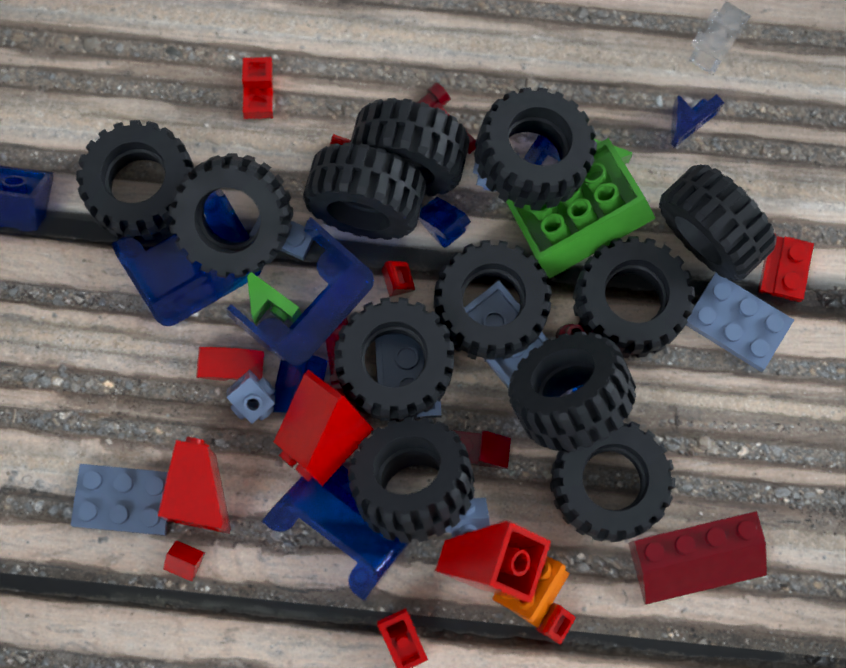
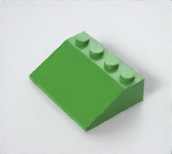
M609 138L597 144V152L594 155L595 160L579 190L574 192L573 196L566 202L560 201L558 206L553 208H547L545 204L541 210H531L530 205H524L522 209L514 206L515 202L507 200V204L542 269L545 270L549 279L591 256L602 245L608 246L611 240L622 238L656 218L645 196Z

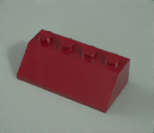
M757 511L637 539L628 543L645 605L767 575L766 540Z

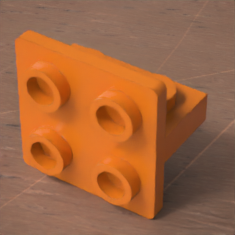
M546 556L532 604L494 594L493 600L538 628L570 573L565 570L566 566Z

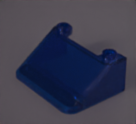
M218 189L211 193L204 204L205 219L211 230L219 237L228 241L243 242L249 240L250 237L224 192ZM177 234L145 251L142 244L136 238L123 237L111 244L117 258L156 321L164 326L178 324L248 283L247 276L250 272L245 277L235 278L234 274H229L227 278L217 277V271L211 269L209 273L200 270L202 264L196 260L191 264L185 258L189 254L185 248L179 250L176 246ZM260 270V271H258V272H256V273H254V274L258 277V276L260 275V273L262 272V270Z
M343 465L339 467L323 486L314 478L308 482L301 476L271 508L261 522L273 531L285 532L291 529L299 518L357 562L349 575L348 583L351 591L366 602L410 543H400L398 537H395L393 541L383 538L381 532L375 533L369 528L367 522L362 519L349 487L348 469Z

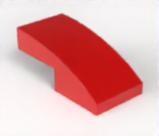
M272 57L243 58L244 119H273Z
M199 347L196 378L219 381L238 380L250 369L261 380L263 376L264 351L226 347Z

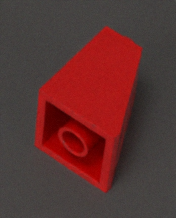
M308 370L299 384L274 439V443L282 450L279 457L291 468L297 464L298 466L295 470L305 480L309 482L314 478L323 486L359 447L358 445L365 437L367 438L374 429L341 393Z
M186 437L185 442L176 440L158 517L172 523L230 534L231 525L216 454L209 448V445L204 444V440L193 437Z
M503 521L445 540L435 571L476 589L532 604L551 541L510 521Z

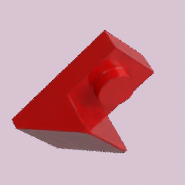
M406 608L376 622L396 668H413L428 661Z

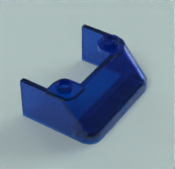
M311 217L306 221L304 231L326 250L318 259L317 272L328 285L289 328L276 318H267L256 326L232 304L227 308V315L259 344L293 366L302 365L310 359L369 293L374 284V276L371 270Z

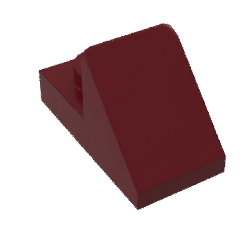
M453 430L460 436L461 442L465 444L471 465L508 469L511 438L482 430L481 433Z

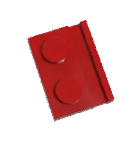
M776 236L774 251L764 259L758 292L769 293L772 296L797 302L804 300L814 243L786 236Z

